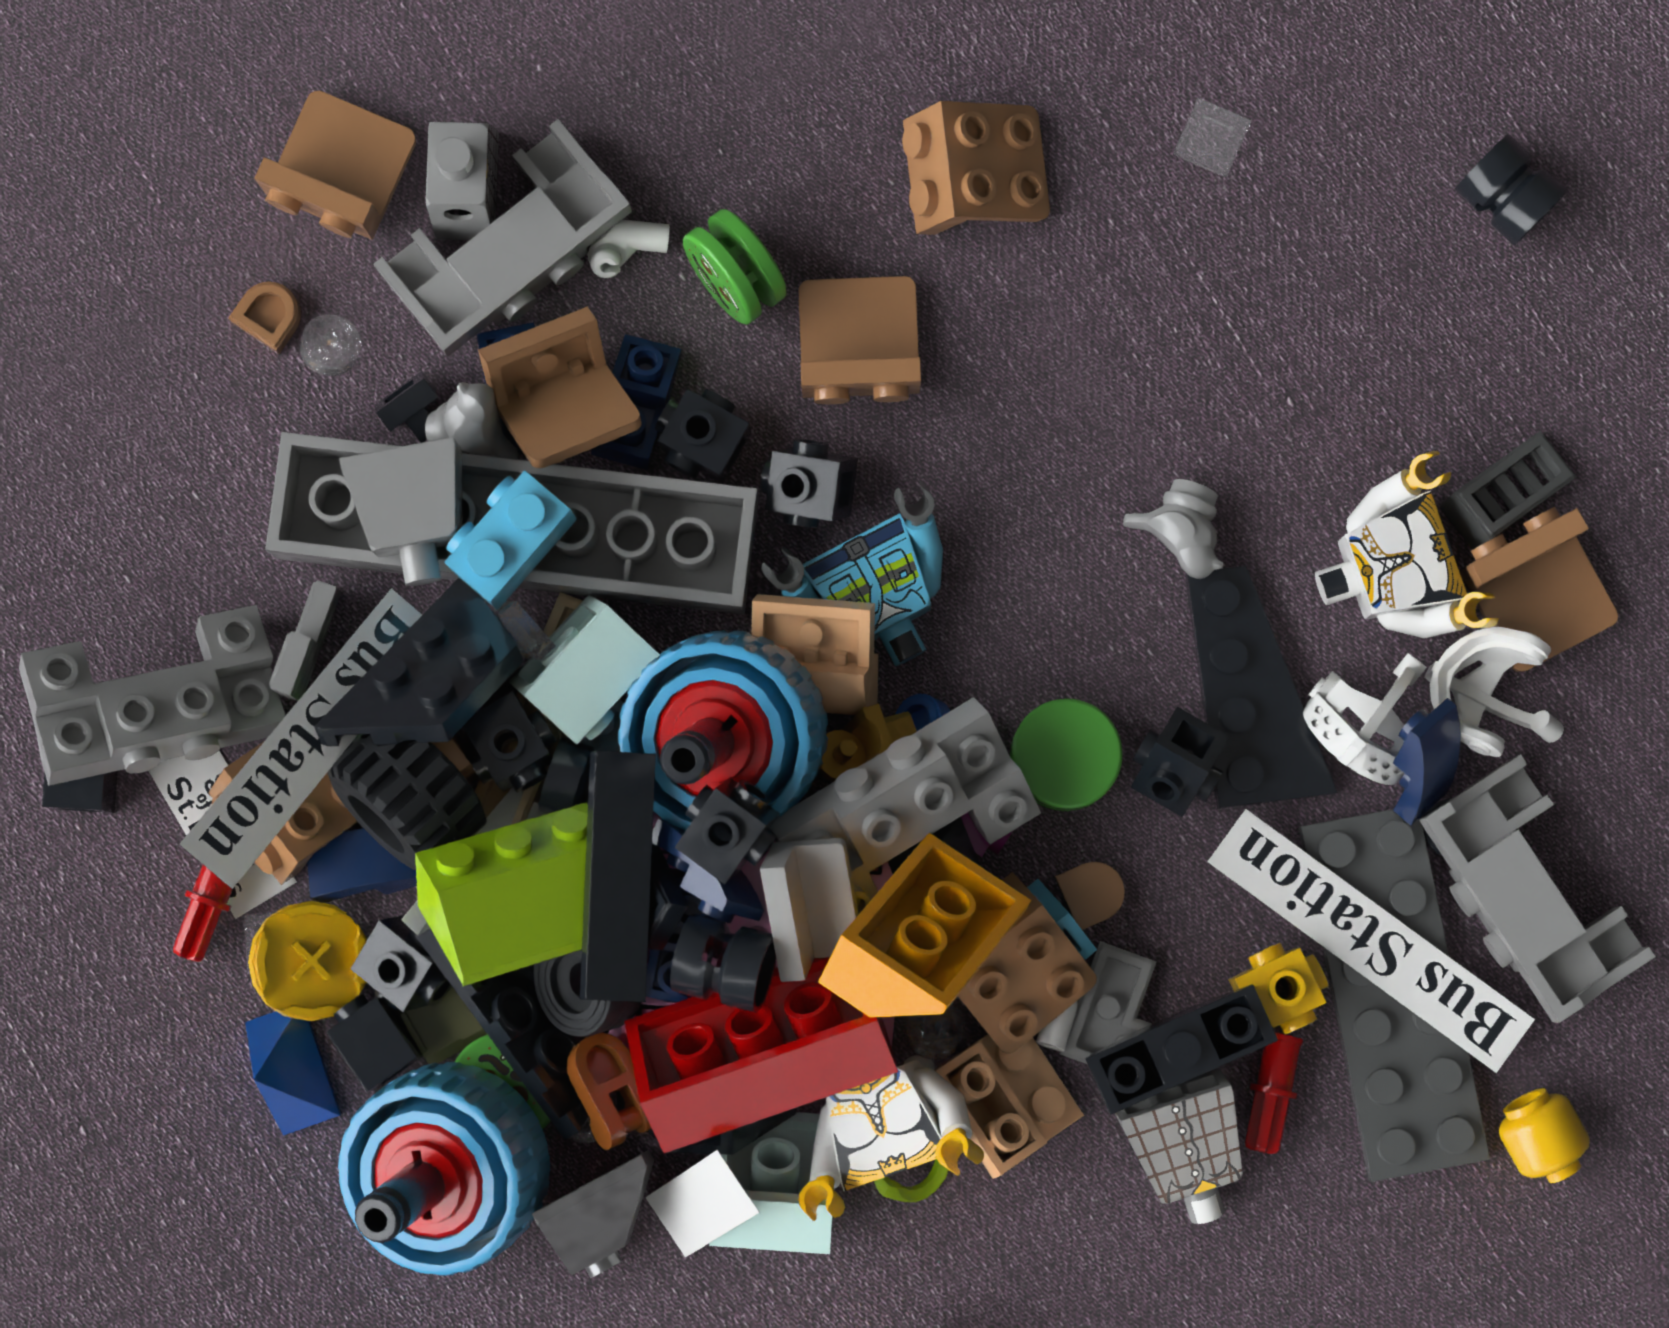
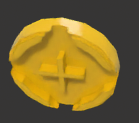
M316 901L286 905L266 918L252 939L248 960L252 984L265 1004L284 1017L315 1021L333 1017L335 1012L355 999L356 996H359L367 982L350 969L367 941L359 925L355 924L353 919L337 906Z

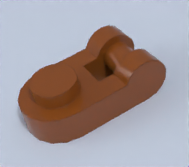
M599 1033L586 1037L573 1047L567 1058V1072L578 1097L591 1119V1132L598 1145L605 1150H610L624 1143L628 1133L634 1130L643 1133L652 1129L640 1105L631 1054L624 1043L612 1034ZM617 1091L620 1092L625 1101V1108L619 1111L616 1110L609 1096Z

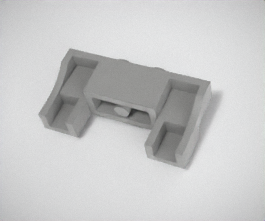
M559 119L549 126L551 134L527 153L521 148L512 155L516 165L536 189L446 260L419 228L411 234L414 241L392 259L386 262L381 257L373 264L447 357L490 323L494 322L497 325L506 317L510 322H513L525 315L538 301L534 296L552 281L556 285H561L572 278L584 265L581 258L588 253L586 248L632 212L630 203L587 155Z
M257 605L209 614L198 618L195 633L204 661L101 683H93L81 641L21 653L19 671L31 710L40 758L48 786L123 769L128 773H141L157 767L163 760L185 756L187 760H200L214 755L222 747L268 738L283 720L285 713L279 694L270 689L269 682L272 677L270 666L273 655Z
M973 697L914 734L894 741L886 751L861 766L843 772L833 783L793 806L782 816H778L769 830L777 836L776 842L831 838L844 839L847 846L859 914L878 892L869 872L917 844L928 833H935L968 812L975 828L989 844H992L1041 814V811L1021 769L1010 758L989 712Z
M1520 754L1468 786L1463 792L1419 821L1451 868L1448 872L1454 879L1455 884L1450 886L1449 889L1455 901L1468 917L1477 914L1489 932L1488 935L1483 937V941L1490 954L1502 968L1510 964L1514 972H1520L1551 1021L1560 1023L1656 956L1650 947L1641 946L1624 920L1628 915L1622 906L1613 907L1583 927L1521 832L1516 830L1554 805L1548 795L1542 796L1524 770L1523 767L1527 763Z

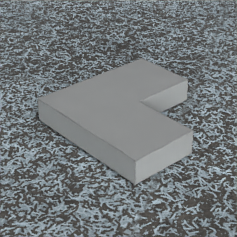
M319 580L316 583L313 582L296 631H291L290 634L287 633L269 682L270 689L279 695L298 701L306 692L341 595V591L336 586Z
M1099 941L1090 965L1097 976L1096 984L1078 1000V1009L1065 1051H1060L1059 1054L1087 1064L1086 1057L1137 1030L1151 1025V1023L1137 1019L1156 961Z

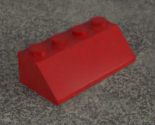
M830 957L815 958L806 979L802 981L781 982L779 969L776 967L766 999L757 1013L724 1005L721 1003L719 994L713 993L707 1000L691 997L625 1020L624 1022L640 1105L663 1153H667L897 1073L898 1069L883 1018L867 1016L818 983Z

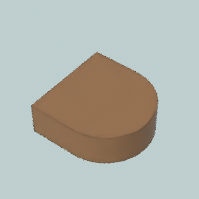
M262 282L254 285L244 294L228 319L231 323L280 354L299 326L301 308L298 300L287 287L276 282Z
M1085 863L1054 877L1070 915L1082 930L1112 917L1123 903L1125 893L1123 881L1112 867L1104 863Z

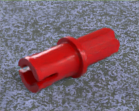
M202 865L192 891L186 890L185 896L191 898L173 946V952L176 955L194 962H200L204 959L222 910L230 912L232 907L227 904L232 888L204 865Z
M1275 1033L1278 1041L1264 1047L1257 1083H1250L1249 1087L1255 1093L1244 1143L1250 1150L1267 1154H1277L1280 1151L1290 1099H1297L1298 1094L1292 1092L1303 1039Z

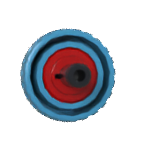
M724 630L712 631L693 636L666 649L641 671V676L633 681L627 692L628 698L622 705L619 716L621 722L618 729V743L621 752L656 754L653 811L662 820L686 831L693 820L687 817L685 813L699 792L706 785L715 790L716 787L730 777L737 782L740 780L749 781L762 789L771 800L768 805L780 813L779 816H782L790 808L797 805L809 791L813 781L820 773L823 765L822 757L827 751L828 737L826 735V727L828 725V718L822 704L823 697L819 688L812 681V675L805 666H802L795 659L792 653L785 648L782 649L775 645L774 641L768 638L752 636L749 632L738 630L729 633Z
M459 1062L432 1063L416 1070L413 1069L389 1082L356 1111L351 1118L350 1126L344 1132L338 1161L339 1184L350 1217L372 1247L392 1262L404 1268L428 1275L447 1276L454 1275L457 1272L466 1273L475 1270L484 1263H488L509 1248L530 1227V1224L534 1221L532 1213L543 1207V1199L548 1192L550 1156L545 1134L534 1111L525 1099L506 1081L473 1065H464Z

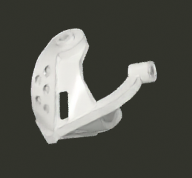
M1492 627L1474 631L1460 638L1446 649L1439 661H1435L1428 668L1424 676L1430 682V696L1434 709L1445 699L1451 700L1450 691H1452L1460 722V741L1479 754L1500 757L1505 749V740L1478 727L1484 710L1512 723L1532 729L1549 743L1557 741L1564 731L1562 723L1545 710H1541L1536 714L1528 713L1491 696L1503 673L1516 663L1542 665L1543 661L1548 658L1551 647L1540 637L1530 632L1504 627ZM1476 661L1482 662L1480 667L1461 679L1454 677L1456 673Z
M1407 653L1393 671L1398 677L1383 700L1373 698L1353 689L1344 679L1332 671L1326 679L1322 677L1308 694L1311 698L1304 708V719L1315 737L1342 764L1372 781L1385 785H1395L1405 774L1393 764L1404 743V740L1398 736L1404 724L1392 708L1407 686L1410 685L1412 687L1427 667ZM1346 707H1349L1364 722V726L1360 731L1356 730L1342 715ZM1377 732L1394 741V745L1388 750L1372 742L1370 738Z

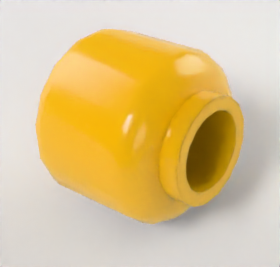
M1545 1088L1535 1089L1516 1098L1503 1109L1506 1117L1500 1123L1499 1135L1522 1175L1529 1178L1546 1176L1549 1183H1556L1580 1170L1581 1164L1578 1159L1589 1148L1590 1138L1572 1103L1566 1096L1557 1093L1549 1094Z

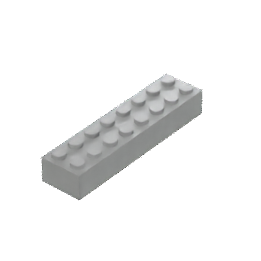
M281 432L265 550L281 560L403 574L400 555L377 557L371 551L339 460L342 457L401 446ZM462 453V526L467 522H471L476 526L491 509L486 501L494 489L508 476L516 480L524 470L570 508L577 519L518 588L581 596L590 595L598 598L745 615L759 504L757 488L556 464L545 468H535L529 461ZM447 546L437 547L436 552L441 579L457 580L459 577L444 563L451 555L446 549Z

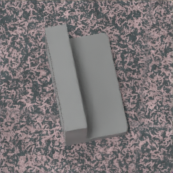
M842 838L773 843L760 867L781 982L805 980L814 959L831 957L841 934L859 915L847 846Z

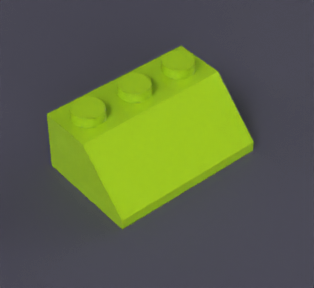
M587 802L415 853L418 908L463 986L582 949L588 818Z

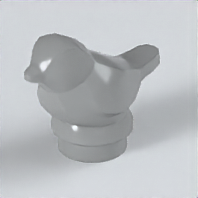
M459 383L457 391L449 400L440 405L437 410L432 411L426 419L425 433L428 441L454 437L461 447V453L518 460L519 453L517 448L503 434L499 412L495 404L494 391L489 385Z
M1175 479L1170 491L1164 493L1162 507L1144 514H1125L1123 519L1125 527L1145 530L1156 536L1176 556L1181 568L1190 577L1196 579L1206 578L1214 570L1223 568V562L1217 559L1214 552L1217 544V533L1211 523L1217 513V509L1214 506L1218 495L1210 488L1193 481Z

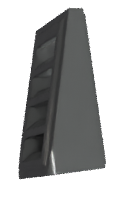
M1539 431L1455 491L1441 505V509L1468 545L1475 549L1501 535L1572 482L1577 476L1543 433ZM1529 455L1549 481L1545 486L1540 483L1522 460ZM1510 470L1528 493L1529 497L1527 499L1522 496L1505 474L1506 471ZM1489 484L1509 508V512L1505 513L1485 488Z

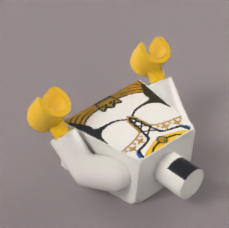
M1431 451L1417 456L1412 461L1410 470L1403 469L1371 488L1349 515L1346 525L1347 534L1338 541L1344 562L1315 572L1316 584L1325 605L1356 596L1364 619L1378 618L1380 624L1385 629L1420 638H1429L1460 631L1466 625L1471 628H1492L1496 626L1499 618L1479 620L1476 615L1477 604L1483 599H1492L1495 596L1485 592H1471L1467 594L1431 490L1420 494L1422 489H1432L1446 484L1451 478V472L1445 473L1435 480L1426 473L1425 465L1427 461L1439 455L1440 452Z
M918 1060L898 1066L897 1073L826 1097V1104L820 1111L813 1146L810 1172L811 1182L807 1183L799 1194L798 1200L801 1209L812 1221H815L817 1219L816 1211L819 1203L827 1199L826 1209L836 1218L841 1216L845 1209L844 1200L834 1190L840 1183L843 1191L936 1159L939 1164L958 1176L960 1175L958 1158L963 1152L976 1165L981 1163L984 1159V1151L979 1145L970 1140L972 1129L964 1095L936 1071L924 1068Z

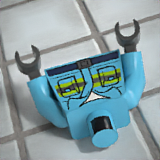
M919 481L923 491L922 498L915 504H906L900 488L895 490L894 499L901 514L895 515L804 564L790 550L783 548L781 550L788 557L789 565L785 572L775 575L765 562L761 567L765 577L774 586L781 589L783 596L875 603L874 640L880 637L895 666H899L927 650L912 620L931 610L930 599L937 594L941 586L943 547L935 518L932 514L935 506L934 498L923 481Z

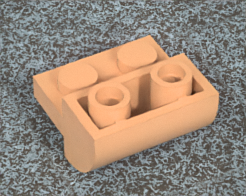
M762 594L755 596L752 600V636H763L774 641L775 645L782 649H787L802 666L806 667L812 675V681L819 688L823 697L822 704L825 712L856 715L863 707L877 704L878 654H874L875 603Z
M987 1034L934 1069V1071L964 1095L972 1129L970 1140L979 1145L984 1151L982 1163L992 1179L1003 1175L1047 1144L1048 1140L1084 1116L1033 1037L1015 1052L1004 1053Z

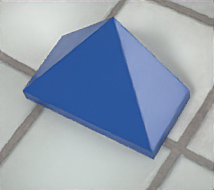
M275 1011L245 1022L254 1081L283 1135L341 1115L310 1021L284 1017Z

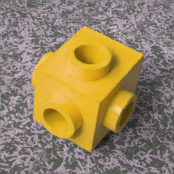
M1281 943L1272 945L1249 956L1248 960L1252 968L1228 979L1233 990L1253 984L1272 1027L1275 1028L1280 1025L1284 1034L1293 1032L1317 1020L1313 1009L1327 1003L1321 990L1329 987L1316 957L1313 954L1304 957L1301 948H1293L1285 952ZM1281 977L1289 984V993L1284 999H1281L1275 990L1276 983Z

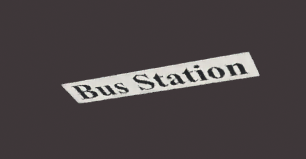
M391 588L179 845L233 889L358 735H342L339 746L328 747L321 744L314 726L404 635L422 614Z
M1247 809L1244 810L1207 861L1495 1073L1498 1072L1535 1020Z

